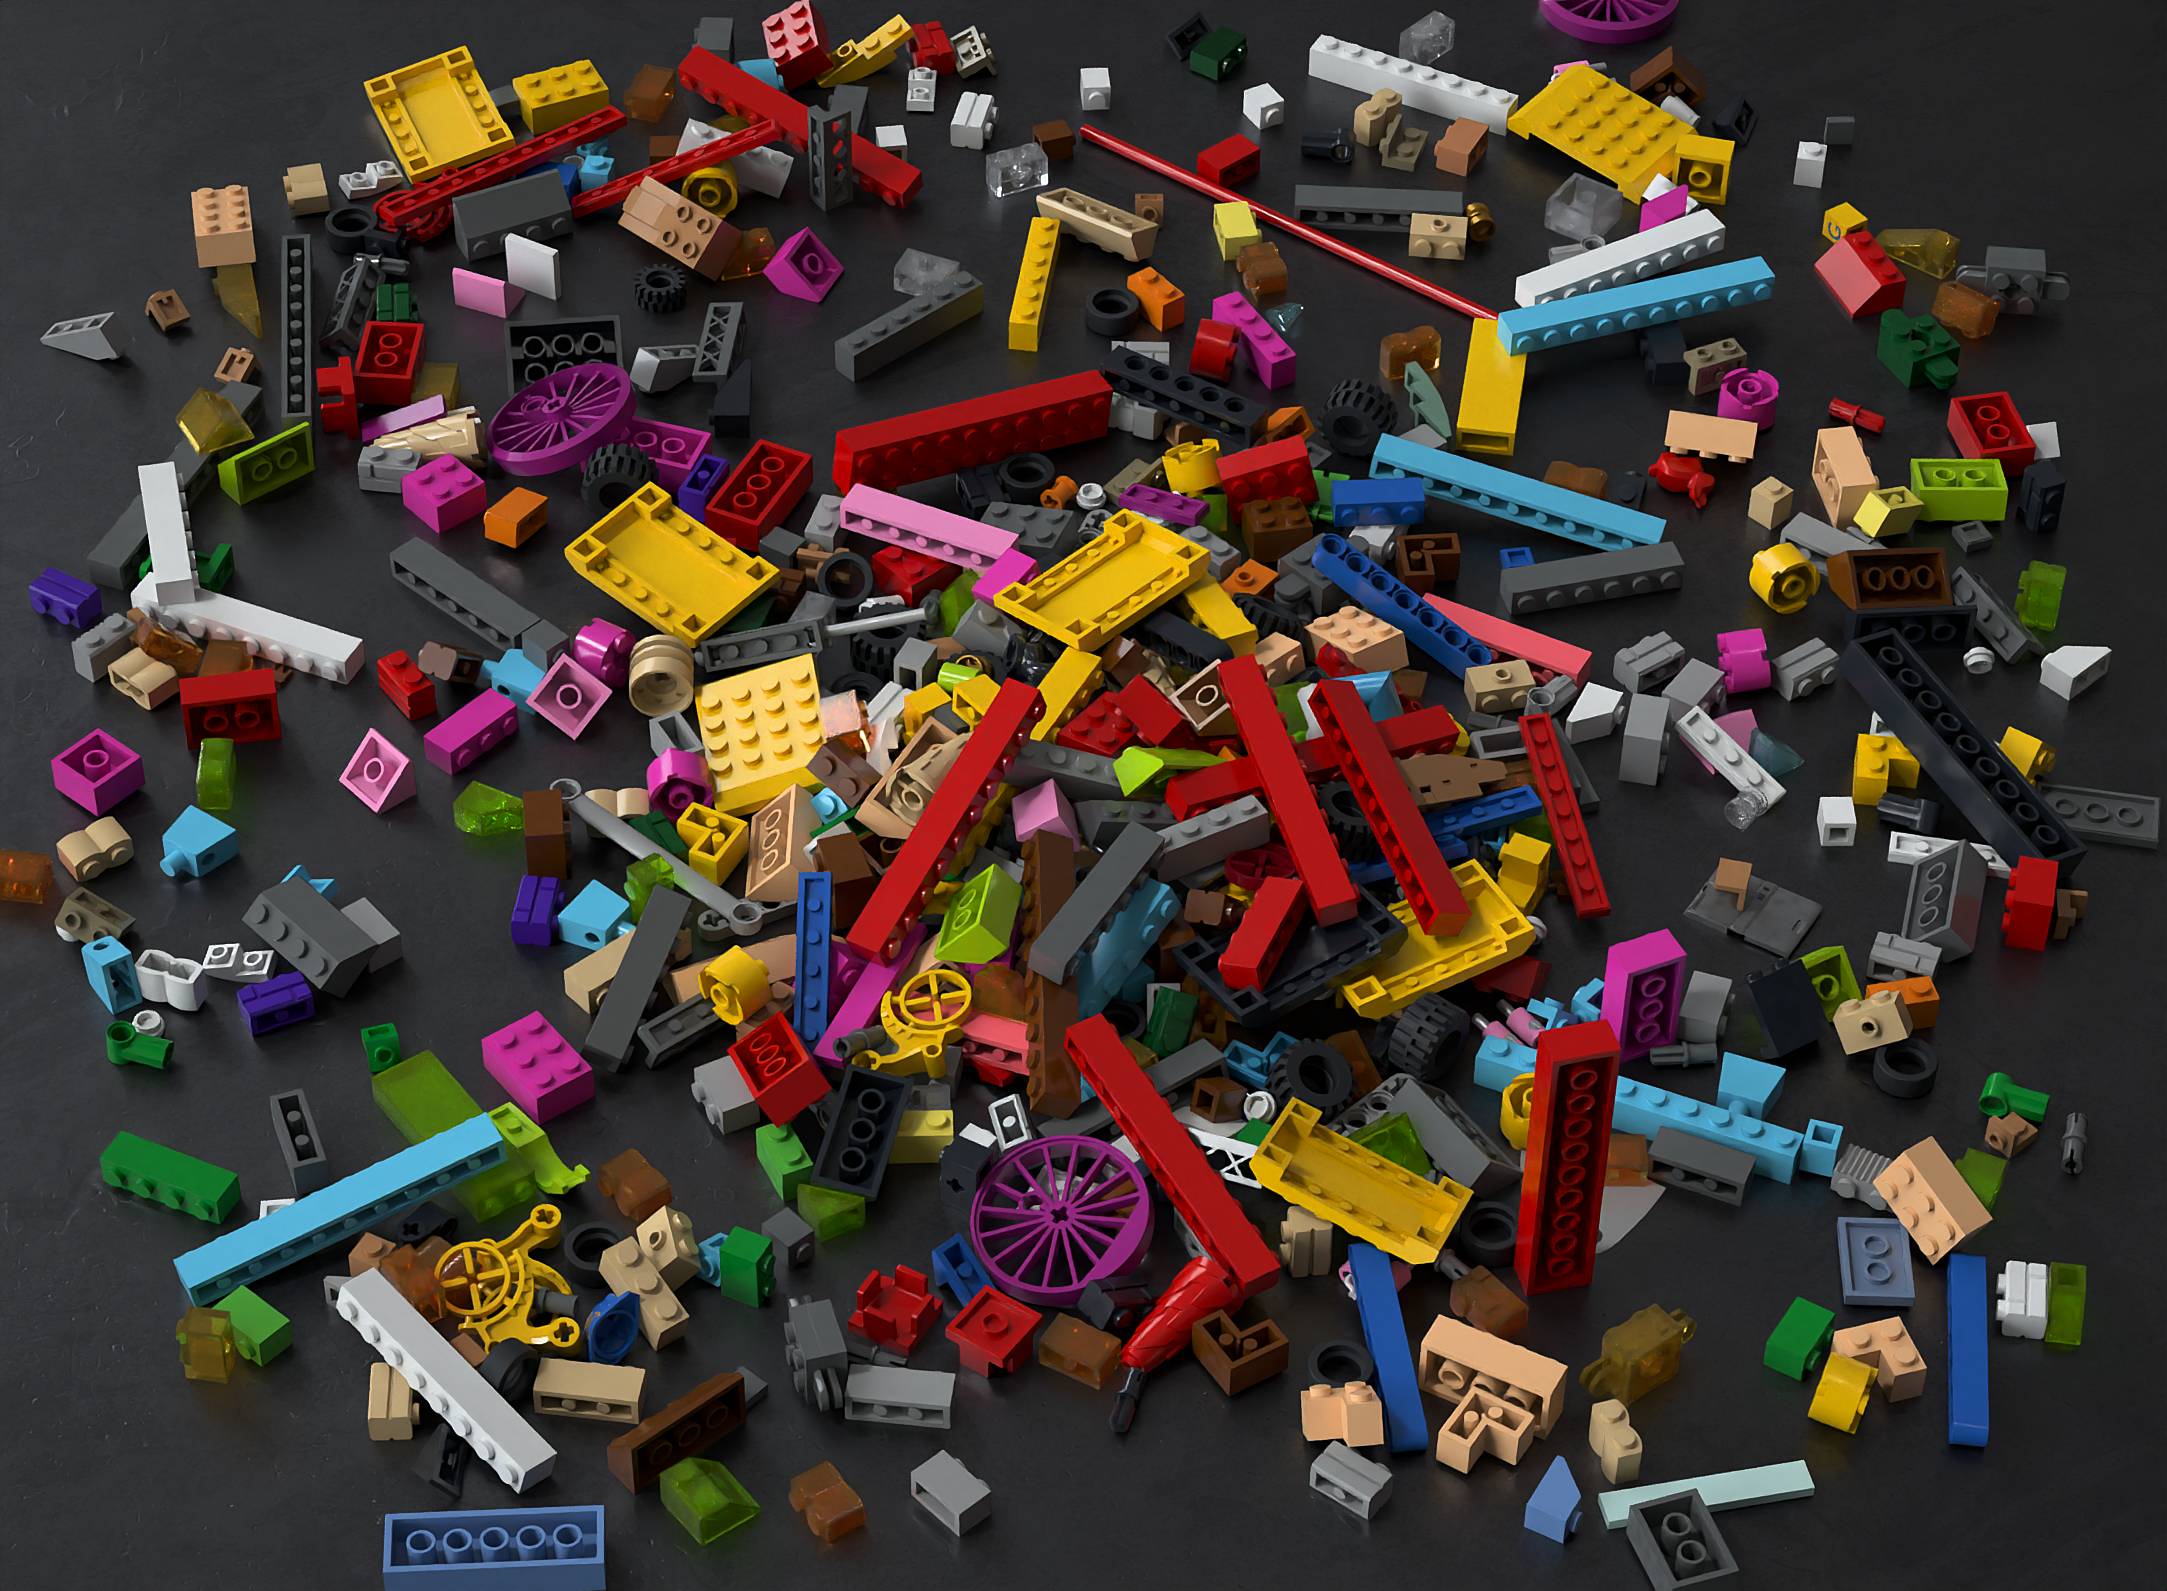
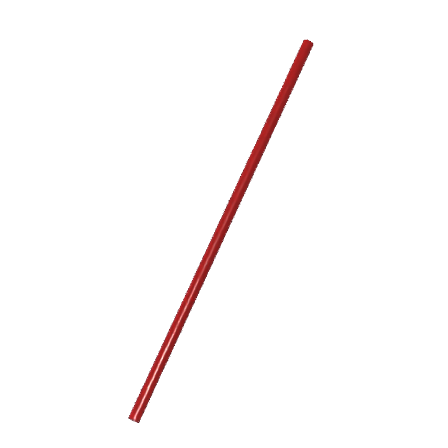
M1084 124L1080 129L1081 137L1224 203L1247 201L1250 212H1255L1256 218L1473 318L1498 320L1499 314L1088 124Z

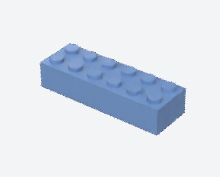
M604 1505L385 1514L383 1558L385 1591L606 1590V1521Z

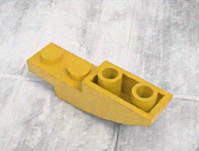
M898 14L856 45L850 39L832 53L834 67L814 77V79L821 88H827L863 78L898 58L894 50L915 34L906 21Z

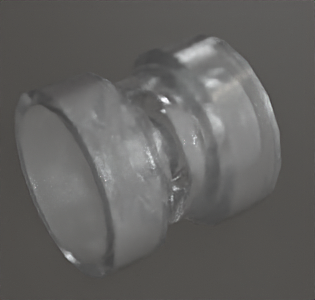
M1746 786L1739 792L1736 798H1733L1726 804L1724 809L1725 816L1733 826L1740 829L1748 828L1755 821V817H1759L1767 810L1768 801L1760 789L1754 786Z

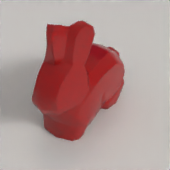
M1665 452L1661 454L1658 462L1651 465L1648 470L1649 475L1655 478L1663 489L1671 493L1689 492V496L1695 501L1697 508H1702L1706 505V496L1715 485L1714 477L1704 473L1702 460L1699 456L1677 457L1675 453Z

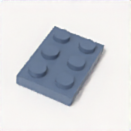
M1838 1217L1837 1235L1844 1304L1914 1306L1915 1292L1908 1230L1901 1224L1899 1219Z

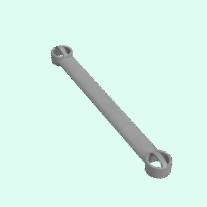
M565 778L556 780L550 785L549 790L561 789L562 793L574 794L571 797H562V802H569V811L728 919L730 927L735 933L747 936L753 935L761 929L762 910L757 904L739 901L581 793V786L577 781ZM741 916H751L755 919L746 922L741 919Z

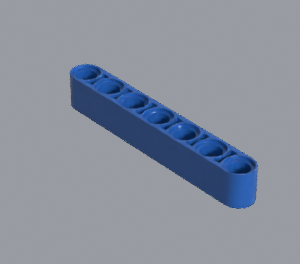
M1332 533L1326 534L1321 538L1312 556L1314 567L1385 622L1403 631L1405 637L1464 681L1466 668L1489 665L1492 655L1486 646L1345 539Z
M1371 1242L1349 1244L1350 1270L1368 1351L1374 1361V1379L1378 1398L1382 1402V1416L1391 1453L1428 1449L1426 1421L1388 1253L1379 1250Z
M1950 1252L1947 1271L1949 1443L1986 1447L1989 1431L1986 1256Z

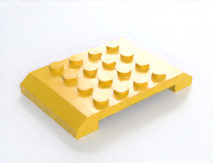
M466 46L363 82L371 105L411 185L440 175L447 167L459 168L516 147L515 139L507 123L503 122L475 68L474 61Z
M1585 64L1569 67L1507 120L1506 128L1527 140L1534 135L1614 181L1618 184L1617 193L1637 205L1646 200L1642 195L1658 173L1668 180L1672 177L1675 151L1680 133L1699 136L1691 125Z
M651 481L564 549L565 557L577 573L664 634L683 640L690 648H696L700 645V642L705 641L781 578L778 568L759 555L752 559L673 505L672 496Z
M1124 508L1103 522V534L1024 586L1015 581L993 596L994 606L1080 651L1092 653L1201 579L1211 562L1210 550Z
M814 653L795 656L697 686L693 689L716 811L736 818L761 810L794 783L799 784L810 794L821 792L827 787L805 768L822 744L830 741L819 686L820 677Z
M1473 859L1450 869L1472 913L1458 936L1425 935L1408 900L1405 899L1387 907V909L1407 926L1409 937L1396 955L1340 984L1337 988L1359 1016L1379 1019L1405 1008L1425 993H1438L1523 955L1536 939L1534 927L1476 859Z
M1292 1097L1249 1163L1258 1183L1282 1195L1288 1202L1299 1204L1314 1212L1318 1218L1329 1220L1344 1228L1349 1234L1361 1237L1375 1244L1383 1252L1392 1253L1413 1265L1434 1262L1474 1191L1446 1176L1442 1177L1437 1186L1319 1124L1318 1121L1323 1112Z

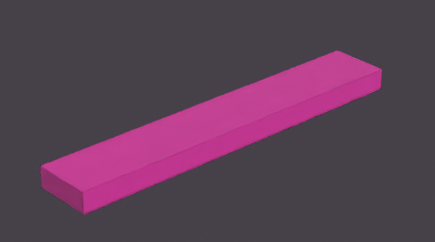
M916 923L915 928L908 932L901 943L899 954L890 961L887 968L869 962L812 1053L817 1063L840 1069L845 1068L852 1055L847 1058L837 1057L833 1051V1042L836 1038L849 1035L852 1030L858 1028L868 1029L881 1010L884 994L894 989L928 934L927 924Z

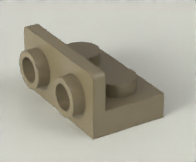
M974 25L948 39L955 53L957 70L963 79L977 73L986 66L993 76L998 73L994 65L998 60L990 48L992 45L984 32L980 34Z
M1397 113L1394 122H1389L1386 138H1382L1380 141L1379 154H1383L1382 166L1414 172L1428 142L1429 132L1403 127V114Z
M1733 338L1684 352L1683 358L1691 366L1688 390L1696 396L1721 388L1723 378L1727 373L1746 367L1747 353Z
M1136 458L1102 487L1106 494V500L1119 506L1118 497L1133 483L1160 488L1166 479L1162 458H1158L1151 465Z
M81 886L66 898L54 923L83 942L89 943L106 936H113L119 941L120 938L132 929L136 919Z

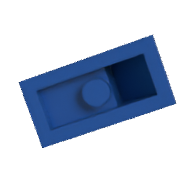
M960 1233L932 1251L936 1285L940 1286L948 1282L964 1308L985 1285L997 1290Z

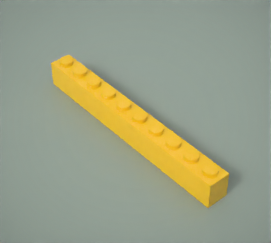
M1070 646L1066 648L1037 687L1044 697L1047 708L1044 718L1037 722L1032 730L1030 739L1056 745L1057 733L1076 717L1081 708L1087 706L1090 695L1095 689L1101 687L1105 673L1102 671V657ZM1000 782L996 796L989 800L983 810L980 822L973 826L968 834L962 851L957 852L952 860L949 874L958 876L965 866L971 864L976 850L980 845H985L990 831L995 825L998 826L1001 823L1004 812L1011 805L1012 799L1019 795L1023 787Z

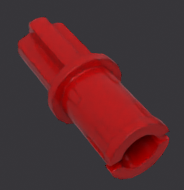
M1836 397L1830 403L1829 409L1832 410L1828 411V415L1850 422L1853 427L1859 425L1881 433L1886 425V420L1883 416L1865 410L1860 404L1855 406Z

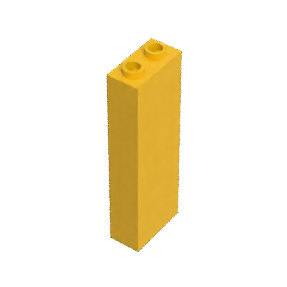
M1474 318L1457 422L1455 450L1513 456L1528 353L1514 356L1508 354L1497 337L1498 320Z

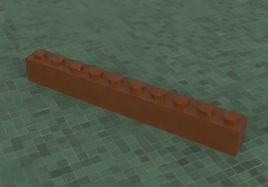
M1037 829L1030 840L1027 839L1024 842L1021 850V857L1024 858L1022 883L1025 884V896L1022 907L1025 910L1026 920L1023 926V934L1026 936L1024 961L1027 962V965L1030 947L1075 892L1073 839L1042 829ZM1027 967L1024 986L1027 988L1025 1014L1028 1015V1027L1025 1038L1029 1045L1026 1067L1029 1069L1027 1095L1030 1096V1110L1067 1120L1081 1103V1071L1064 1049L1066 1028L1079 1023L1077 974L1074 977L1069 975L1065 982L1059 985Z

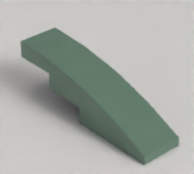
M1416 361L1407 363L1404 387L1410 392L1409 406L1415 412L1414 426L1417 428L1423 424L1428 425L1447 441V453H1450L1451 430L1442 399L1431 379Z

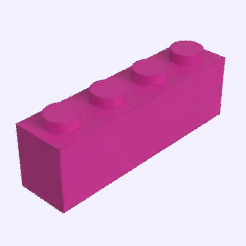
M1238 291L1213 299L1212 320L1242 327L1238 344L1233 343V345H1236L1237 354L1270 390L1295 382L1296 354Z

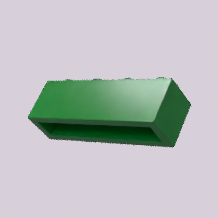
M124 1131L117 1135L99 1158L103 1181L108 1182L110 1185L122 1187L137 1193L141 1197L151 1198L166 1204L170 1208L180 1209L195 1215L199 1219L209 1220L219 1225L241 1198L238 1174Z

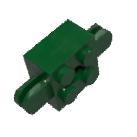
M1899 309L1885 311L1881 316L1877 357L1908 389L1930 381L1938 389L1954 387L1957 383L1959 371L1957 366L1961 345L1929 314L1909 319Z

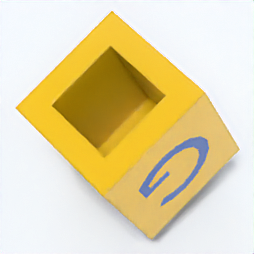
M1846 202L1825 211L1822 234L1835 244L1842 236L1867 231L1868 219Z

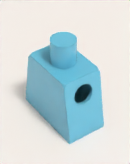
M513 648L507 650L499 663L490 660L483 662L480 676L492 681L493 690L517 704L518 709L533 715L537 713L535 709L526 703V700L547 673L523 657V650Z
M190 805L163 836L165 858L160 862V866L169 876H174L183 869L196 877H202L239 853L236 829Z
M594 879L558 915L559 939L595 951L636 928V926L632 925L630 903Z
M106 936L97 941L89 942L82 948L81 951L89 982L113 1015L143 1002L132 954L113 936ZM115 981L119 983L116 988L112 984Z
M1725 1052L1716 1107L1764 1121L1782 1094L1786 1069Z

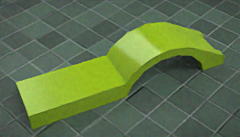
M511 1102L487 1113L501 1135L504 1145L520 1158L523 1167L531 1179L543 1191L552 1194H565L571 1188L592 1179L591 1172L582 1164L577 1165L575 1171L568 1169L556 1155L547 1134Z

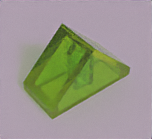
M799 1183L797 1188L798 1211L806 1223L814 1229V1234L820 1243L864 1224V1197Z

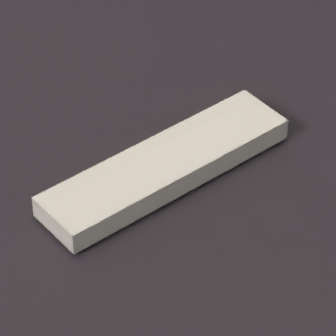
M1695 706L1674 726L1695 749L1763 814L1787 792L1699 706Z
M1892 831L1888 861L1914 865V862L1959 841ZM1970 843L1988 861L1986 876L2009 879L2010 867L1991 846Z

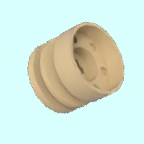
M653 635L635 644L630 652L629 699L632 705L641 713L652 717H659L676 710L681 713L689 707L693 700L694 654L690 646L683 640L671 635Z

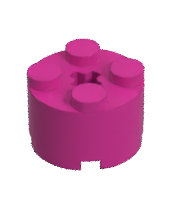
M1740 368L1727 373L1723 378L1720 388L1717 416L1759 423L1757 431L1772 426L1775 422L1779 395L1777 380L1765 371L1758 370V374L1749 373V368Z
M594 618L592 619L595 622L590 627L585 625L578 633L573 643L570 657L575 658L576 663L607 687L612 688L616 686L621 688L628 678L630 652L638 642H636L632 632L603 619Z
M1753 628L1717 634L1719 652H1723L1722 657H1718L1719 670L1727 674L1724 677L1726 694L1770 687L1769 660L1766 661L1765 650L1767 648L1762 629Z
M668 748L650 764L646 777L649 801L653 807V812L661 810L670 822L677 823L678 819L692 802L708 808L711 807L713 802L708 761L705 758L692 752Z

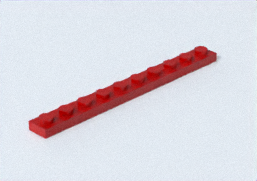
M609 105L379 206L380 217L395 228L406 225L411 220L428 215L445 205L453 204L452 198L498 184L515 174H521L531 167L546 163L549 159L558 155L569 153L574 148L591 143L601 136L614 133L617 129L628 125L627 115L614 106Z

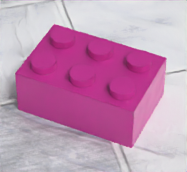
M538 1011L482 1039L484 1067L539 1126L595 1096L593 1069Z

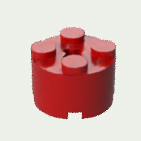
M1202 318L1196 335V343L1192 351L1188 372L1228 383L1232 366L1227 364H1234L1237 348L1233 343L1238 344L1242 327Z

